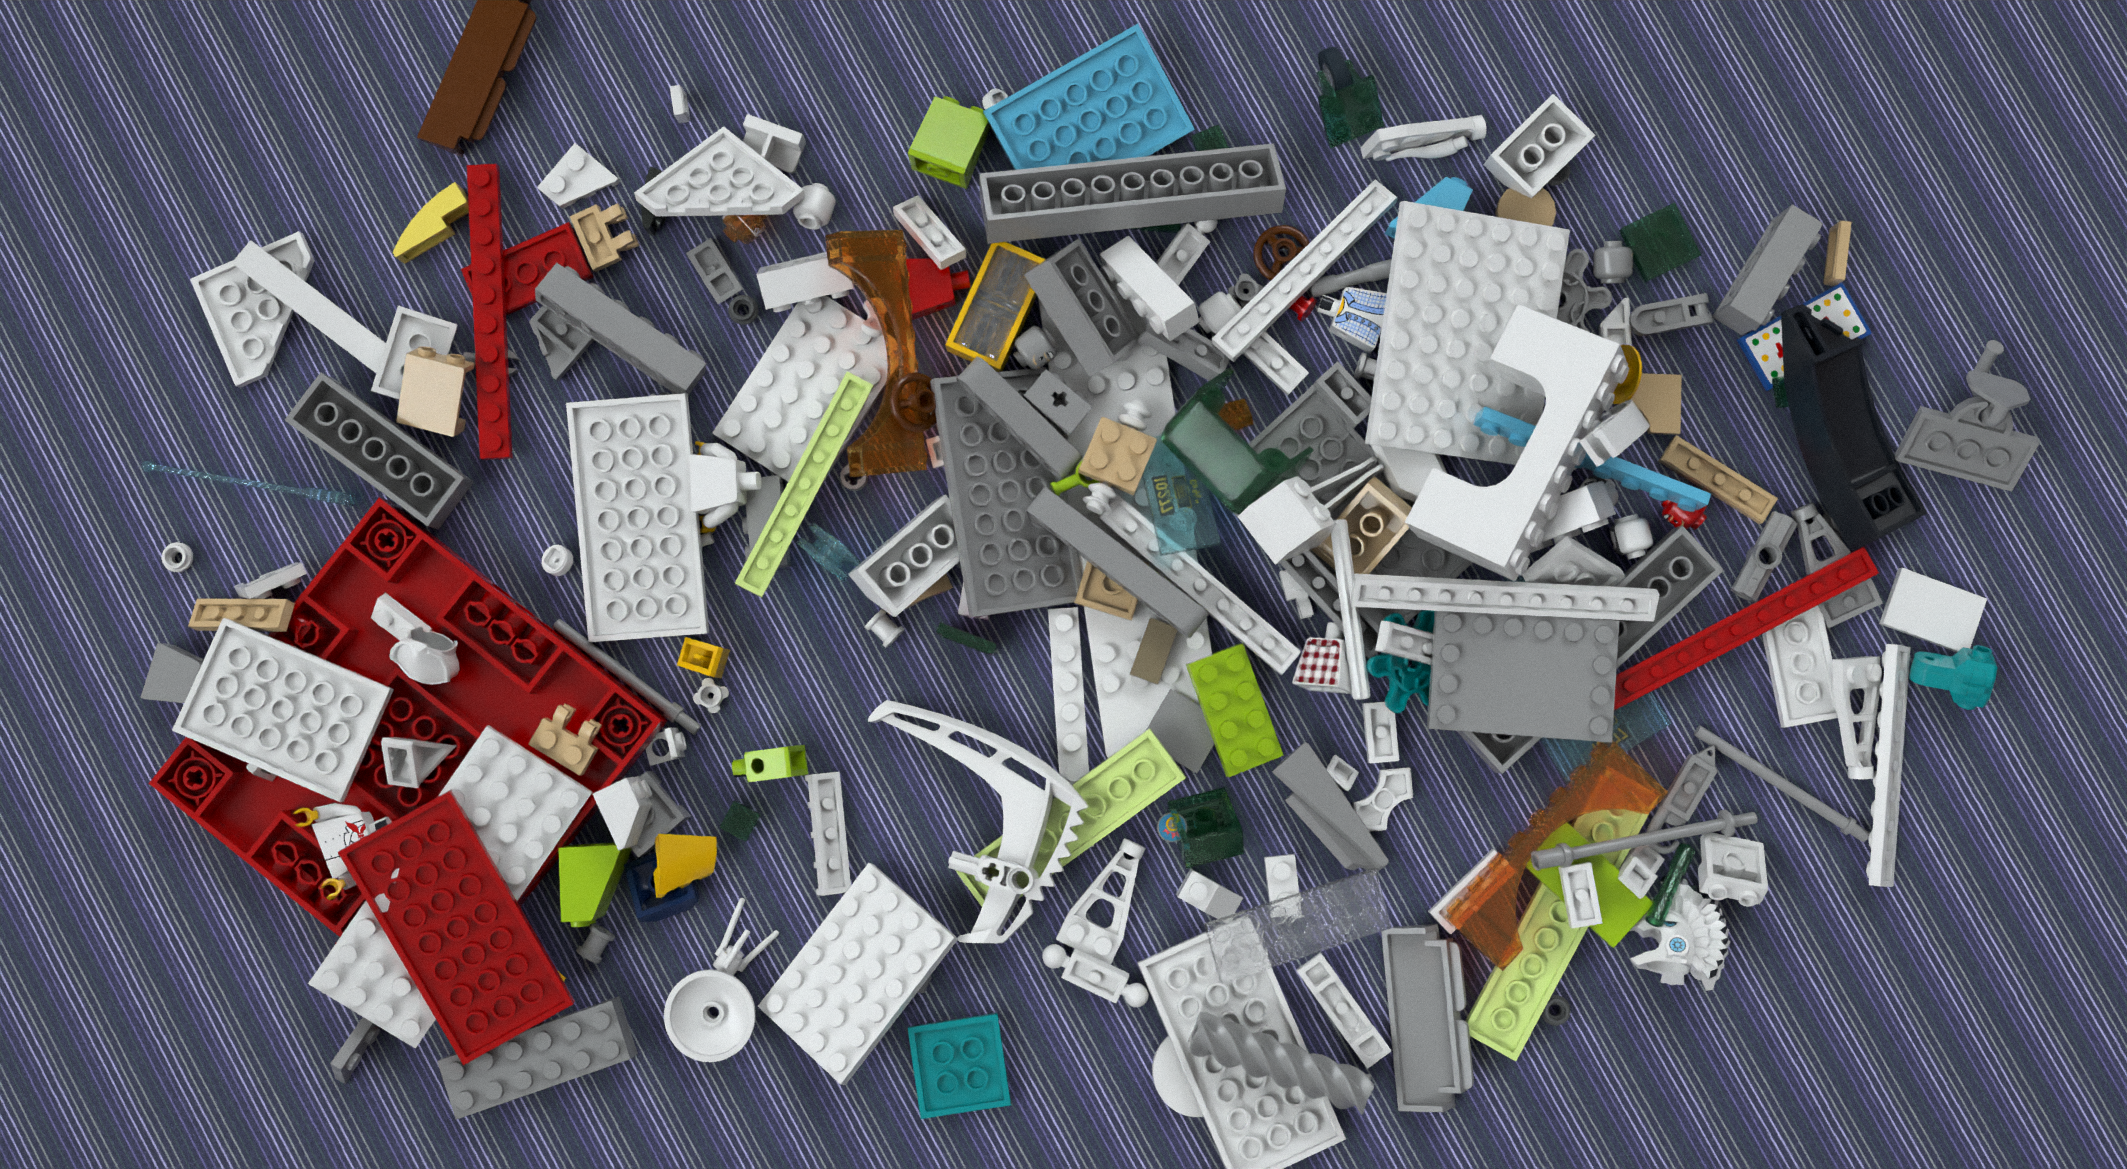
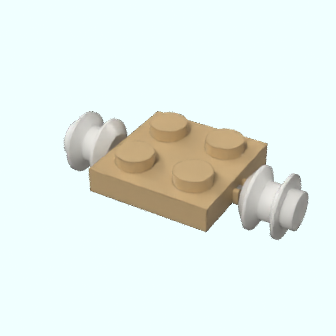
M1132 400V402L1124 403L1123 406L1127 413L1120 414L1118 417L1122 424L1101 417L1079 467L1078 473L1100 482L1090 484L1088 488L1092 494L1083 498V501L1087 504V509L1094 513L1103 514L1104 511H1111L1112 508L1107 503L1109 500H1115L1117 497L1111 486L1134 496L1156 445V438L1139 432L1147 427L1143 419L1152 416L1148 406L1141 401Z

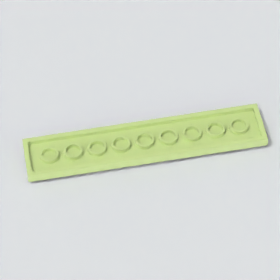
M1602 766L1571 826L1590 844L1637 835L1659 795L1615 770ZM1630 849L1604 853L1602 855L1619 870ZM1542 882L1539 883L1465 1020L1468 1023L1471 1037L1514 1061H1517L1589 927L1570 928L1565 904Z

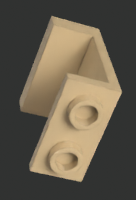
M419 346L417 349L406 353L396 422L455 437L465 430L466 419L459 418L465 374L474 369L475 363L465 361V357L459 354H447L446 356L436 353L437 350L434 348Z

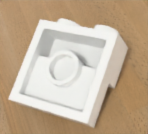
M1712 832L1702 834L1700 837L1702 862L1698 867L1699 892L1709 894V897L1713 900L1730 898L1739 900V903L1746 907L1754 906L1755 904L1760 905L1768 891L1763 843L1731 836L1726 837L1725 835Z

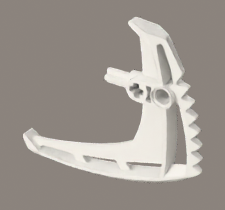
M886 700L872 712L868 722L884 721L937 747L973 770L1001 795L1003 835L998 857L995 858L983 854L978 858L953 851L949 858L948 868L974 875L976 881L989 886L981 912L972 932L958 936V941L963 943H1004L1033 914L1032 900H1044L1042 886H1055L1052 873L1064 871L1059 859L1072 855L1066 844L1079 839L1072 830V827L1084 824L1079 811L1089 806L1063 776L1046 762L1019 745L973 724L915 706ZM900 713L939 724L940 728L932 731L898 719L895 714ZM959 731L997 749V752L988 758L972 748L951 739L950 735ZM1012 757L1045 777V790L1003 765V762ZM1053 796L1071 806L1059 843L1039 878L1033 866L1044 836ZM997 865L996 869L999 870V876L991 878L993 874L988 873L989 867ZM1021 871L1025 872L1029 877L1028 886L1025 888H1021L1016 881L1017 875ZM1023 894L1026 897L1024 906L1011 926L1001 935V930L1010 917L1020 895Z

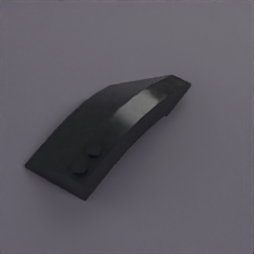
M1801 304L1781 313L1784 384L1790 415L1808 472L1826 507L1828 515L1833 519L1840 531L1842 540L1847 544L1850 551L1853 552L1927 514V511L1898 461H1896L1894 452L1884 433L1866 375L1861 345L1865 342L1858 337L1850 339L1843 334V328L1827 318L1819 320L1811 315L1812 309Z

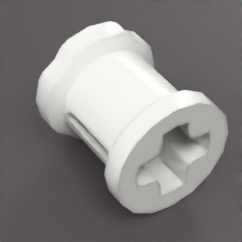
M1361 353L1354 378L1364 377L1374 381L1377 360L1368 358L1366 353Z
M881 609L865 625L867 630H872L883 641L885 648L890 646L905 630L902 626L898 627L886 615L884 609Z

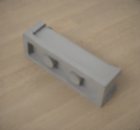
M1146 319L1145 324L1147 326L1145 331L1138 337V343L1150 346L1207 379L1208 383L1212 386L1223 376L1230 359L1215 347L1211 340L1192 329H1188L1169 341L1162 333L1157 334L1151 327L1149 319Z

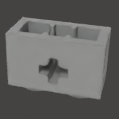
M1045 369L1024 394L1023 398L1067 440L1090 412L1092 406L1088 404L1089 400L1084 394L1079 391L1074 392L1065 385L1066 381L1056 372L1050 373ZM1060 399L1062 404L1058 407L1054 406L1053 402Z

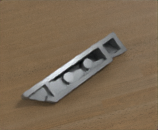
M1307 742L1285 757L1272 771L1293 791L1285 800L1287 804L1346 869L1354 871L1360 867L1366 869L1369 875H1374L1389 863L1386 855Z

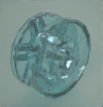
M813 522L809 529L817 540L812 543L801 537L796 543L822 567L846 583L850 576L843 569L842 565L847 562L857 567L862 561L850 552L851 550L828 531L825 532Z

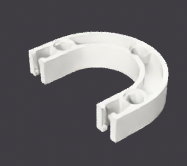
M1627 400L1604 412L1599 419L1601 423L1579 442L1596 467H1598L1611 456L1614 458L1622 453L1644 434L1650 425L1633 400Z

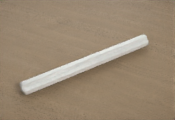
M1345 519L1333 520L1336 524L1331 531V540L1352 696L1355 700L1370 698V687L1359 607H1352L1350 602L1354 568L1348 524Z

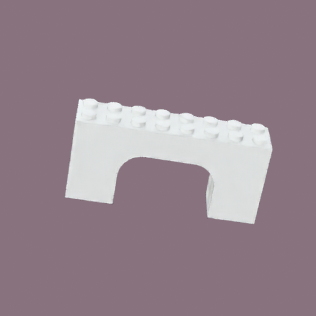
M1519 304L1490 357L1502 379L1546 397L1543 414L1517 464L1505 480L1488 487L1472 485L1436 468H1432L1405 520V523L1418 538L1513 581H1516L1518 575H1523L1527 570L1530 562L1528 556L1532 548H1537L1541 543L1544 535L1542 529L1546 521L1552 520L1558 509V503L1556 502L1561 492L1566 493L1572 482V476L1570 475L1575 465L1579 466L1585 458L1586 451L1579 441L1601 423L1599 419L1603 411H1608L1613 404L1615 398L1613 392L1617 384L1624 382L1629 371L1628 363L1620 344Z

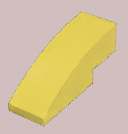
M454 182L425 204L400 236L392 252L394 256L405 264L455 235L450 224L469 213L468 197L464 190Z

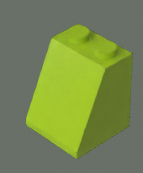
M935 96L908 151L911 168L917 172L967 189L991 126L983 114V109L971 106L969 109L959 105L960 102L954 98L943 96V99Z
M615 843L573 844L559 848L561 922H571V927H586L589 924L596 923L597 918L605 916L625 868L624 864L627 863L632 851L631 848L618 851Z

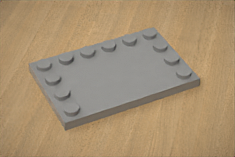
M1435 611L1427 729L1612 743L1619 621Z

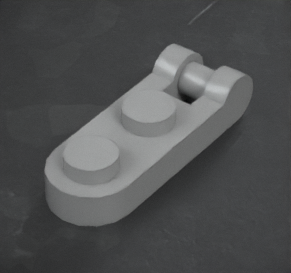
M1704 293L1641 305L1630 313L1629 324L1631 331L1639 336H1648L1712 324V314H1708L1706 305L1709 303L1708 295ZM1689 307L1695 308L1696 316L1690 317Z

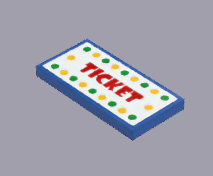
M1842 282L1803 303L1812 309L1811 315L1819 320L1827 318L1843 328V334L1850 339L1856 337L1862 339L1872 333ZM1781 316L1766 325L1759 327L1756 331H1752L1737 339L1738 344L1766 391L1784 382Z

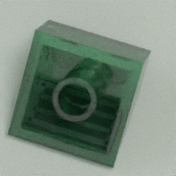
M1225 787L1167 802L1177 846L1186 869L1244 854L1243 829ZM1179 814L1186 820L1187 832L1184 830Z

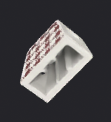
M1329 622L1327 624L1325 638L1310 637L1306 640L1293 678V684L1309 691L1352 694L1346 644L1343 640L1344 633L1335 623Z

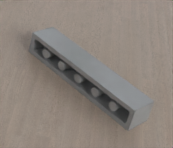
M556 262L535 288L537 302L674 394L688 393L689 395L705 374L706 363L700 354L694 350L687 351L679 345L675 337L668 333L662 334L656 330L653 323L647 318L637 317L630 312L628 306L620 300L613 301L607 297L598 285L594 283L588 284L571 267L565 266L564 268Z

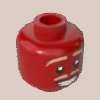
M1669 500L1661 503V506L1664 507L1662 516L1675 528L1683 526L1686 530L1690 527L1696 530L1707 518L1703 514L1707 505L1699 510L1690 512L1678 508V503Z

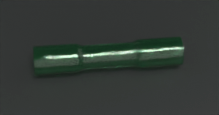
M1680 843L1677 847L1662 886L1648 910L1645 920L1652 926H1663L1679 884L1687 873L1695 855V849L1688 844Z

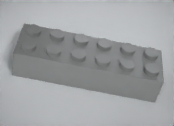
M322 372L285 418L287 423L428 527L439 529L474 483V481L348 388Z
M618 996L537 1024L465 1065L462 1064L456 1053L450 1054L437 1062L455 1119L457 1120L627 1061L637 1055L638 1052L620 997Z

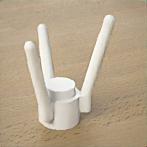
M740 898L722 943L715 952L718 957L713 963L717 970L724 971L733 976L737 970L743 972L748 963L779 935V931L775 930L744 959H742L744 954L740 949L750 934L749 930L743 932L734 946H728L745 902L744 898Z

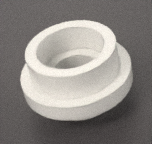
M172 543L164 549L162 562L172 572H183L191 566L193 552L186 544ZM180 552L182 554V561L177 563L175 556Z

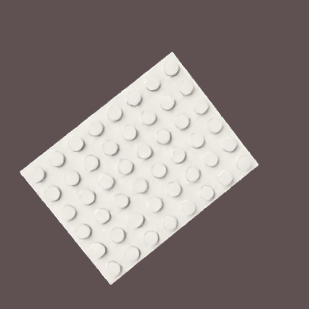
M1408 201L1400 202L1365 444L1512 465L1517 464L1525 447L1516 446L1508 441L1509 438L1501 435L1491 436L1485 434L1480 430V427L1473 425L1476 414L1485 406L1535 426L1542 415L1545 397L1537 392L1502 379L1490 357L1518 304L1557 319L1570 233L1569 229Z

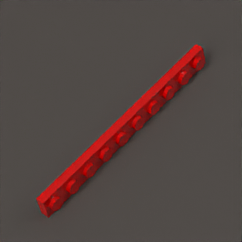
M497 164L467 165L480 459H512L500 169Z
M1861 547L1616 674L1614 710L1879 574L1865 547Z

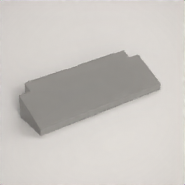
M1438 924L1381 928L1398 1111L1443 1113L1456 1107L1454 1093L1461 1094L1468 1091L1474 1085L1469 1026L1466 1021L1461 1020L1460 1011L1464 1010L1467 1004L1461 947L1458 943L1453 942V938L1440 939Z

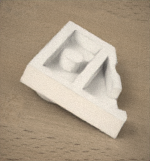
M574 143L537 188L563 209L574 204L580 198L586 199L595 195L596 191L610 185H618L620 180Z

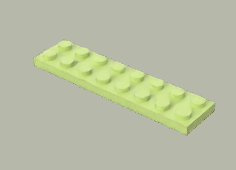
M1151 728L1072 784L1089 807L1079 811L1084 824L1072 827V830L1079 839L1066 844L1072 855L1059 859L1062 866L1068 864L1186 778ZM1056 797L1053 798L1044 836L1033 866L1039 878L1059 843L1071 806ZM1002 835L975 854L974 857L980 858L984 854L997 858ZM997 865L989 867L988 873L993 874L991 878L999 876V870L996 869ZM956 871L979 904L983 906L989 886L976 881L974 875ZM1021 871L1017 875V884L1021 888L1028 886L1029 877L1025 872Z

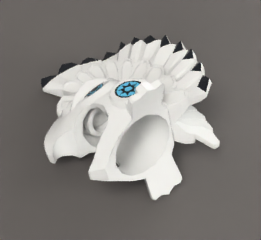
M1664 876L1660 883L1666 895L1665 903H1662V901L1654 903L1650 911H1647L1630 930L1639 933L1642 938L1652 937L1656 939L1659 947L1632 957L1630 960L1639 969L1662 974L1661 983L1684 985V975L1691 972L1695 979L1702 981L1705 991L1713 990L1715 982L1720 978L1721 970L1725 967L1724 960L1728 955V946L1730 944L1728 939L1729 929L1726 927V919L1722 916V910L1718 907L1719 901L1711 899L1709 894L1701 895L1696 885L1689 886L1688 881L1683 877H1679L1674 881L1670 877Z

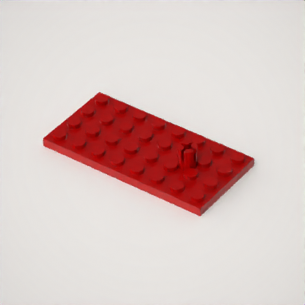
M452 789L338 851L346 868L463 1065L574 1004L575 1000L487 852L465 811L452 793ZM399 868L397 877L391 879L393 871ZM385 894L386 898L390 901L387 912H382L376 903L375 897L377 895Z

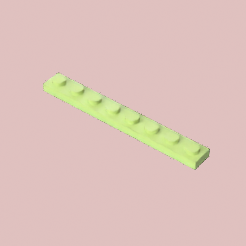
M848 371L846 372L735 582L736 585L761 598L763 597L874 386L873 384Z

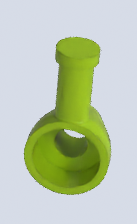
M1081 461L1077 465L1074 475L1058 482H1052L1050 487L1054 494L1060 496V493L1078 485L1088 488L1090 484L1100 482L1095 479L1087 480L1084 475L1078 473Z

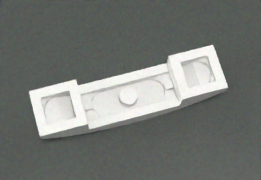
M1321 952L1296 970L1367 1069L1391 1052L1389 1046L1371 1024Z

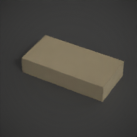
M1150 618L1129 675L1158 685L1178 630L1167 623Z

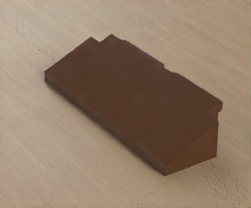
M477 0L417 135L419 140L462 157L464 151L458 146L461 138L472 143L475 140L484 139L507 88L506 82L502 77L505 71L512 72L516 68L537 20V16L531 7L521 2L524 1L530 4L531 0Z

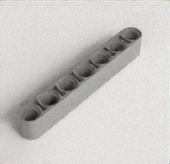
M1044 487L1025 512L1032 519L1186 637L1191 638L1209 615L1194 600L1049 489Z

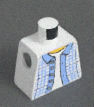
M1345 287L1339 300L1323 295L1317 312L1333 317L1329 328L1331 333L1371 353L1376 346L1382 329L1387 293Z

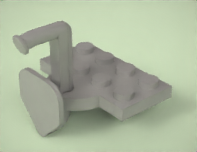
M1996 340L1988 341L1986 349L1974 370L1969 371L1966 375V380L1973 397L1957 404L1950 414L1920 406L1894 454L1896 461L2012 492L2040 442L2036 436L2012 430L2014 425L2010 410L2029 403L2030 397L2027 389L2014 380L1988 374L1997 356L2004 351V347L2000 342Z

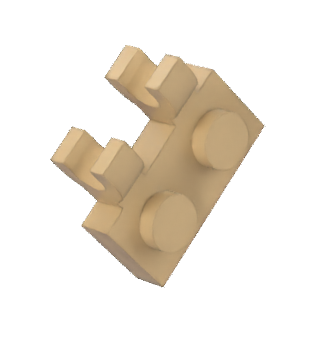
M618 203L604 211H601L600 207L596 204L570 216L590 266L595 272L621 261L620 251L640 246L636 235L632 234L630 230L621 233L617 237H612L608 225L629 219L625 209L620 207Z
M568 704L558 705L553 715V720L548 717L543 718L528 745L576 774L583 775L599 749L591 743L602 725L593 719H590V721L585 720L579 730V736L566 729L576 709Z

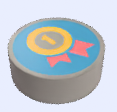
M1165 813L1157 821V833L1167 842L1180 841L1187 832L1186 820L1178 813Z

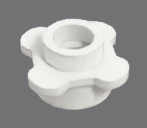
M705 678L698 693L694 694L693 700L697 705L702 704L707 707L710 713H717L720 710L722 700L728 697L729 690L725 686L720 687L715 684L712 678ZM709 693H713L714 697L709 698Z

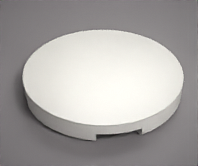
M1167 1036L1158 1047L1153 1058L1152 1077L1155 1088L1162 1100L1174 1111L1189 1117H1203L1170 1038Z

